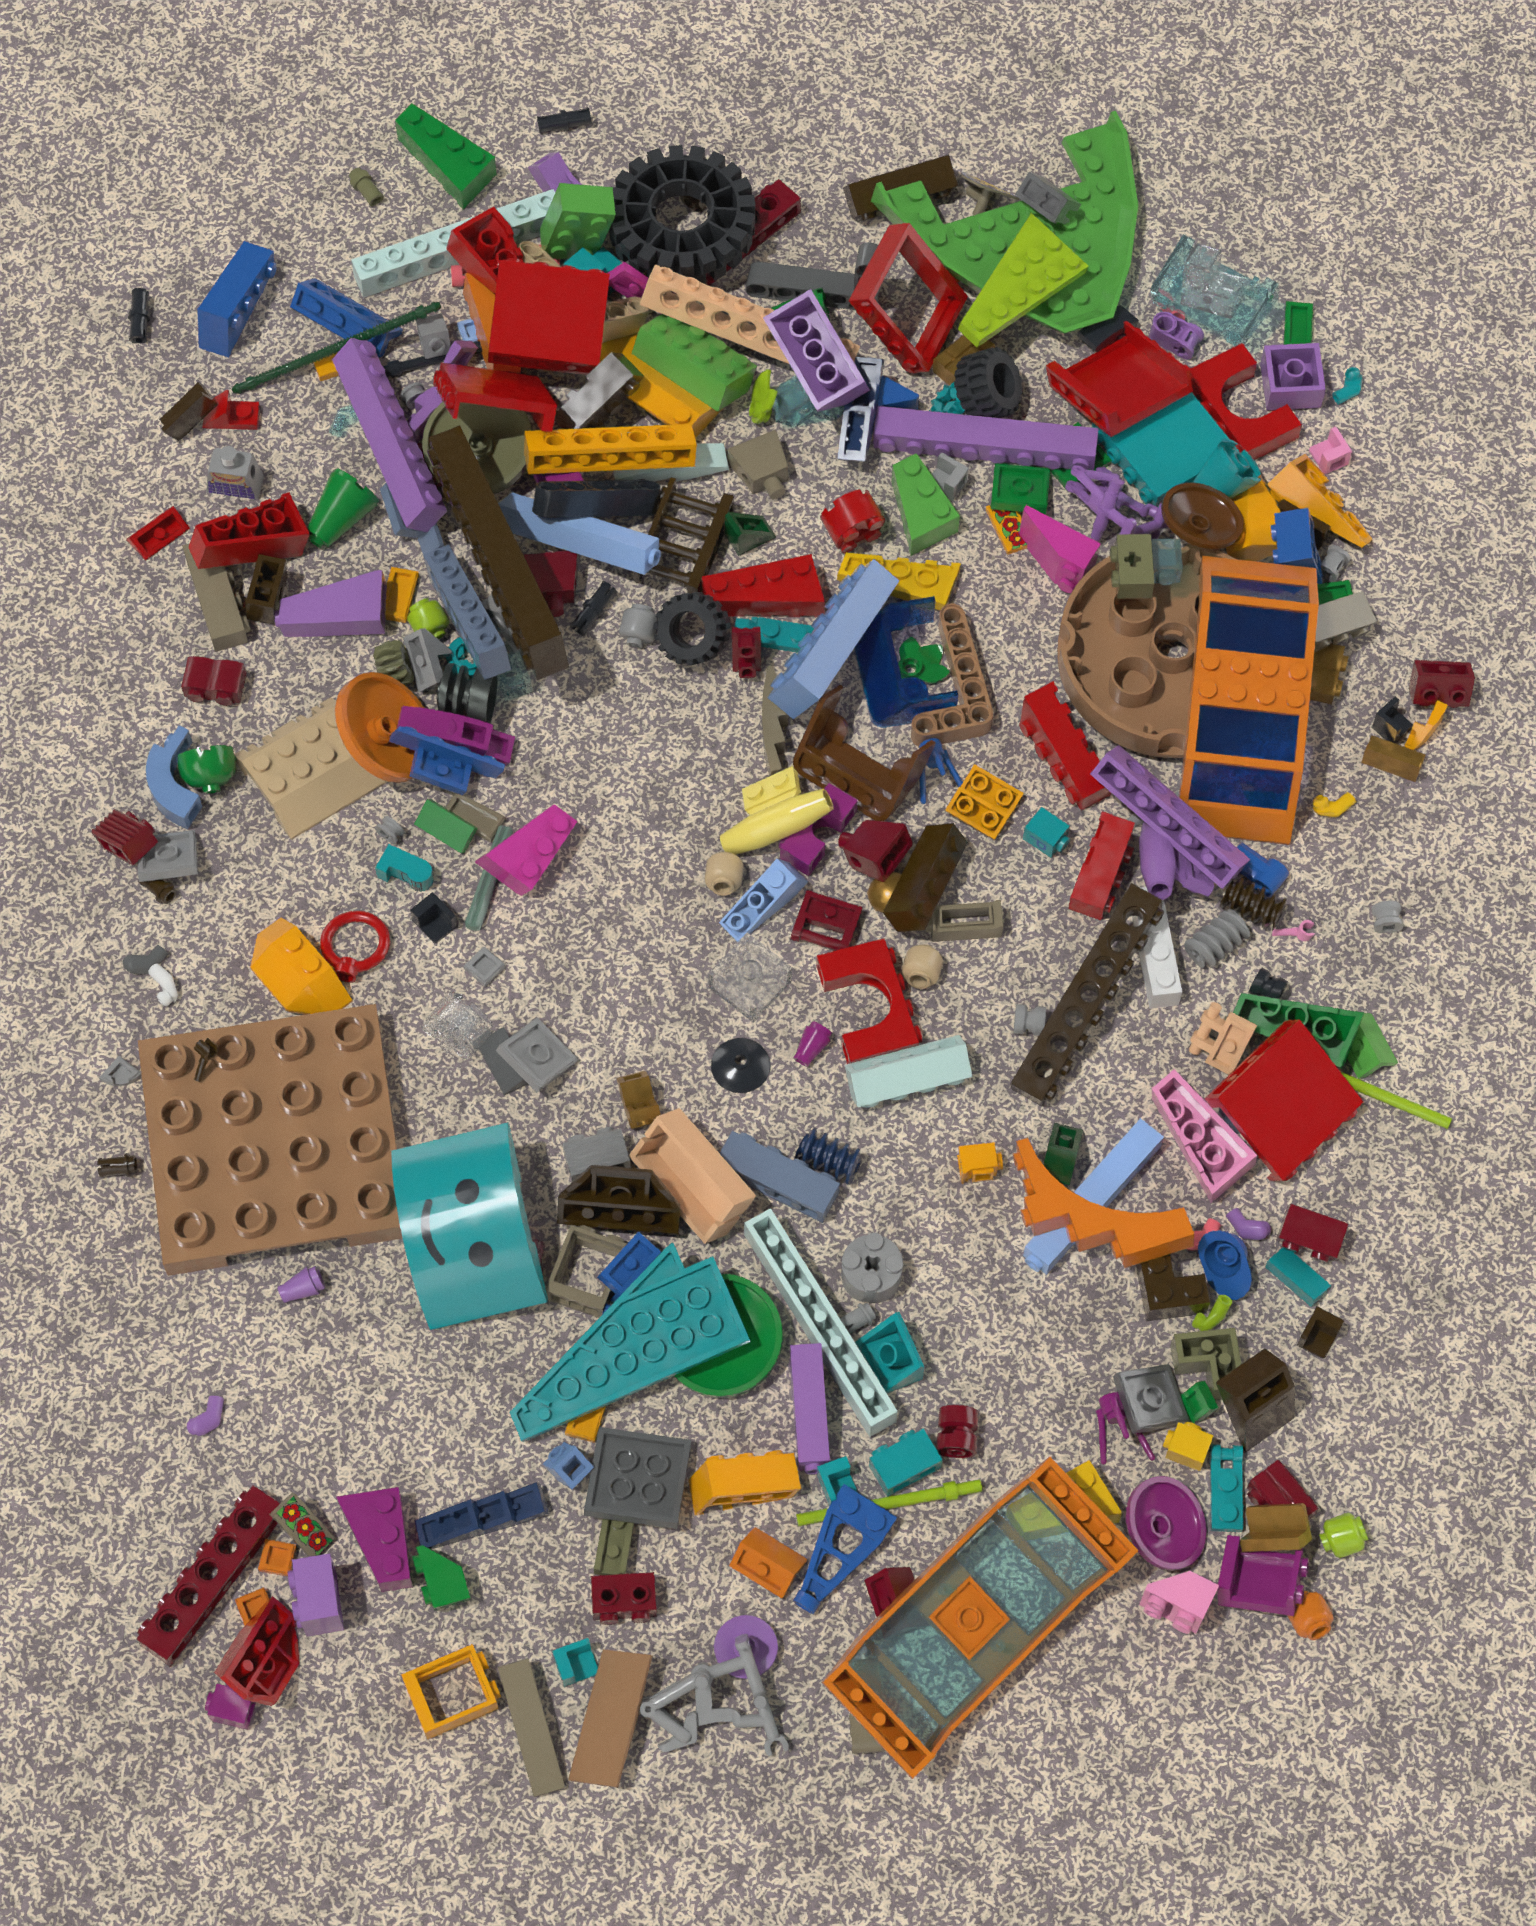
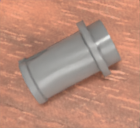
M861 1303L857 1304V1309L840 1318L849 1334L866 1324L872 1325V1321L876 1319L868 1303L863 1305Z

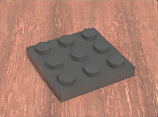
M599 1427L592 1463L594 1468L590 1474L584 1516L678 1529L691 1440Z

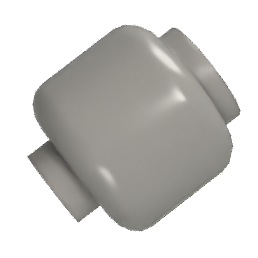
M632 604L631 608L624 610L619 634L627 639V645L642 648L644 643L647 644L654 641L657 629H653V624L658 622L659 618L655 617L656 614L653 608L642 604Z

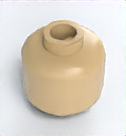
M730 852L713 854L706 863V886L715 894L727 896L736 892L741 887L743 881L744 866L742 860Z
M924 944L911 947L905 955L902 976L909 985L917 989L933 986L940 977L943 965L941 954L930 945Z

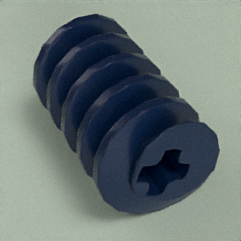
M814 1127L802 1139L794 1159H799L803 1155V1161L808 1165L814 1160L813 1167L815 1170H820L825 1165L824 1172L831 1175L835 1171V1178L838 1181L846 1176V1185H850L861 1165V1149L857 1148L850 1154L849 1143H846L840 1149L838 1148L839 1139L835 1138L829 1144L827 1143L828 1133L825 1132L820 1138H817V1128Z

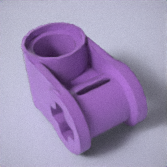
M1159 312L1153 318L1149 337L1151 340H1155L1160 347L1173 352V354L1183 359L1189 360L1194 355L1193 349L1196 344L1204 338V332L1197 325L1188 323L1169 312Z

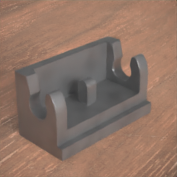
M1028 172L1015 193L1018 198L1055 224L1057 222L1068 223L1070 220L1066 217L1069 210L1078 211L1081 206L1079 202L1046 178L1032 172Z

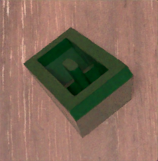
M728 512L725 515V536L738 556L776 538L769 524L761 515Z

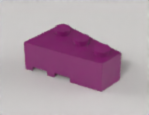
M399 1487L336 1496L339 1507L381 1592L413 1588L402 1497Z

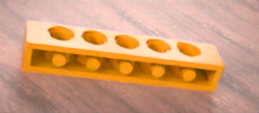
M692 424L552 430V432L535 430L525 431L524 456L528 474L695 467L697 444Z

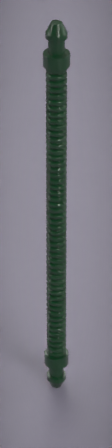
M431 302L430 305L425 307L420 305L416 307L415 311H409L408 314H402V316L395 317V319L393 318L389 322L386 321L379 324V326L376 325V327L373 326L369 330L366 329L363 333L354 334L350 338L362 341L371 340L372 337L375 338V336L378 337V335L385 334V332L388 333L391 329L395 330V328L397 329L401 325L404 326V324L407 325L411 321L414 322L417 319L423 320L427 318V314L438 312L441 304L440 302ZM344 338L340 342L337 341V343L330 344V346L327 345V348L318 349L314 353L311 352V354L308 353L304 357H299L298 360L295 359L291 362L289 361L288 364L285 363V365H279L275 369L272 368V370L265 371V373L262 372L259 376H249L245 378L244 382L236 383L231 389L235 394H241L242 391L247 389L250 391L258 387V384H265L268 380L277 379L281 375L284 376V374L291 373V371H296L297 368L306 367L307 364H313L320 361V359L323 360L326 356L330 357V355L338 353L350 338Z

